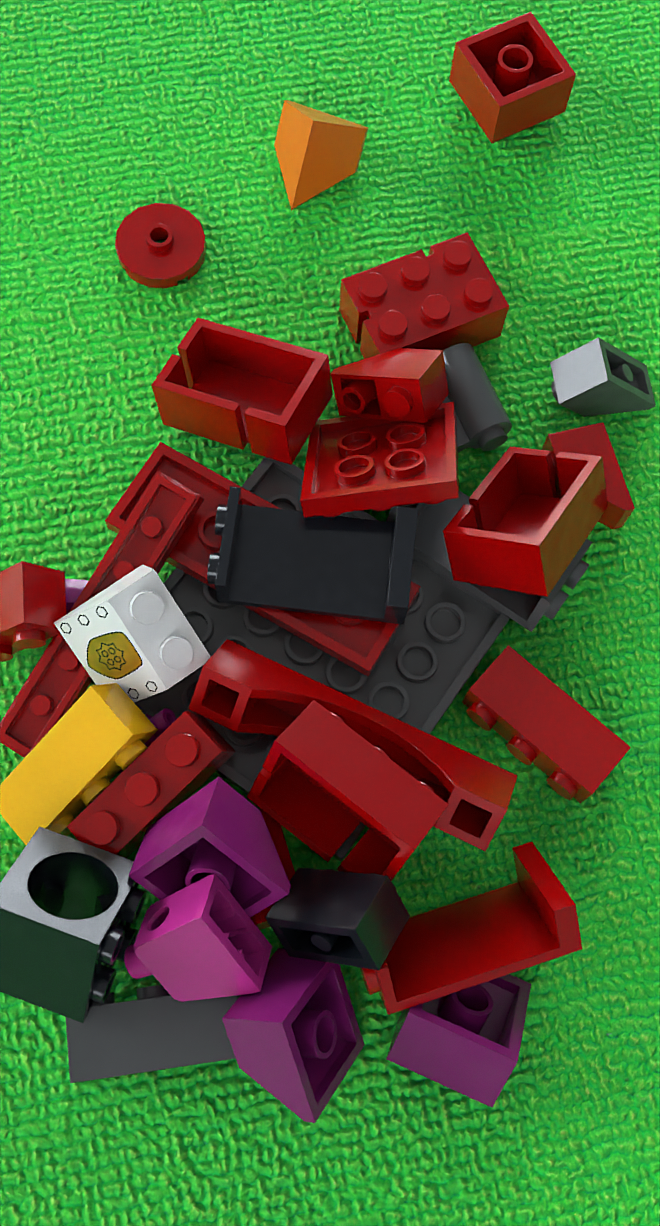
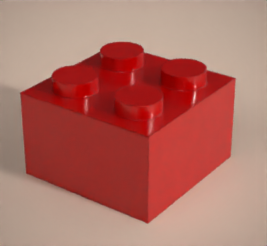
M530 11L456 42L449 82L490 142L494 143L564 113L576 73Z

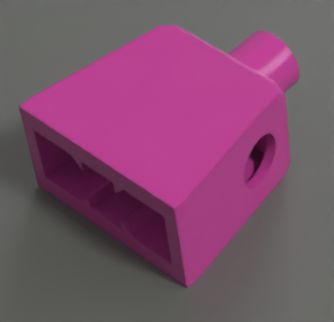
M215 873L153 903L145 913L134 944L127 947L124 961L131 977L139 979L153 975L173 999L184 1002L261 992L272 945Z

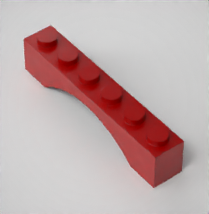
M226 639L203 665L188 708L189 710L235 732L263 733L279 736L315 700L329 712L338 715L347 726L370 744L382 749L392 761L418 781L427 784L437 796L449 804L434 824L435 828L486 852L508 809L517 775L231 640Z

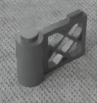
M469 343L453 345L443 350L449 394L442 403L454 402L457 450L460 452L469 447L474 449L481 448L482 451L496 449L507 441V434L510 432L512 424L472 345Z

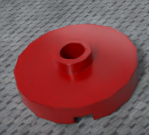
M153 203L137 208L124 218L116 232L115 248L121 266L133 281L151 288H170L178 285L177 281L183 280L187 276L189 280L198 273L205 261L206 238L200 221L190 211L174 204ZM159 240H166L162 243H156Z

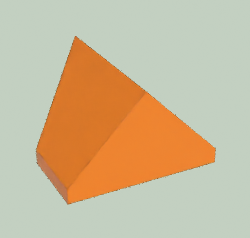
M284 100L274 147L291 210L357 172L369 127L290 100Z

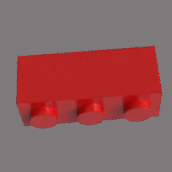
M509 645L471 686L462 701L468 707L466 710L468 716L478 726L486 731L494 729L508 741L506 747L514 757L526 765L534 763L549 776L546 779L549 786L560 796L568 800L575 798L581 803L591 796L631 748Z
M184 711L67 828L83 843L128 858L141 845L146 830L150 825L187 800L236 751L202 715Z

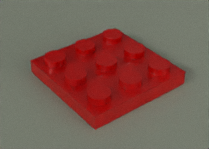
M454 402L441 403L427 423L346 416L318 420L310 433L300 496L304 517L320 515L335 517L344 512L368 509L384 511L394 506L416 503L438 504L448 499L459 498L457 421Z

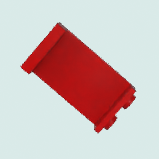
M533 842L512 848L518 882L410 917L380 970L360 967L368 994L371 995L379 992L388 1015L582 950L576 904Z

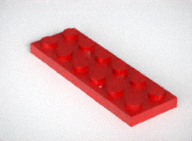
M160 442L106 518V525L108 529L118 534L157 470L199 494L204 499L166 562L215 589V584L207 583L208 563L211 552L220 553L222 536L215 535L216 513L219 504L227 505L230 486L241 488L242 505L281 508ZM412 581L408 610L421 587ZM245 606L367 677L371 674L400 625Z

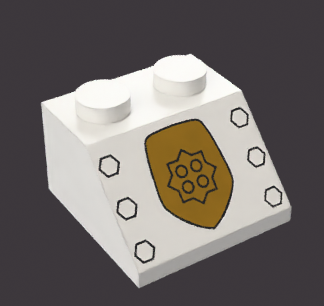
M143 564L54 622V625L96 685L117 683L133 702L168 690L203 666L211 657L156 571Z

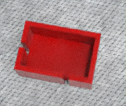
M468 232L430 246L428 256H425L421 249L341 279L339 311L355 342H361L360 352L364 359L397 348L445 350L460 343H469L472 347L501 336L509 309V304Z
M197 318L177 347L179 356L172 354L151 385L163 425L244 450L247 443H250L252 453L292 465L333 396L328 355Z
M510 446L469 497L470 505L464 504L443 530L453 580L548 597L608 507L602 456L559 452L556 456L561 498H557L551 451Z
M315 700L274 741L262 766L263 769L259 772L247 798L327 862L331 860L362 822L369 830L342 861L337 870L387 875L390 881L397 875L449 806L427 784L418 781L392 761L382 749L370 744L347 726L338 715L329 712Z

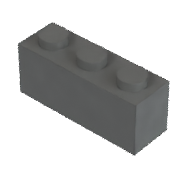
M162 985L136 989L137 1000L115 1003V994L110 992L103 1004L94 1002L83 1023L66 1017L70 1083L236 1059L222 1018L240 995L181 1002L173 999Z

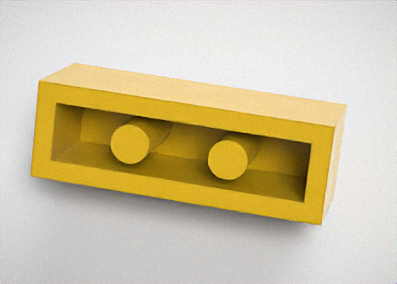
M117 683L90 686L0 784V815L25 845L28 844L39 827L68 836L71 831L67 826L111 784L110 780L121 769L125 770L147 748L145 743L158 729Z

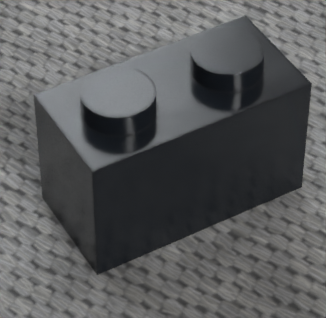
M299 867L289 881L291 885L289 894L275 902L265 917L290 957L380 970L410 917L389 877L377 873L365 874L336 871L333 869L323 870Z

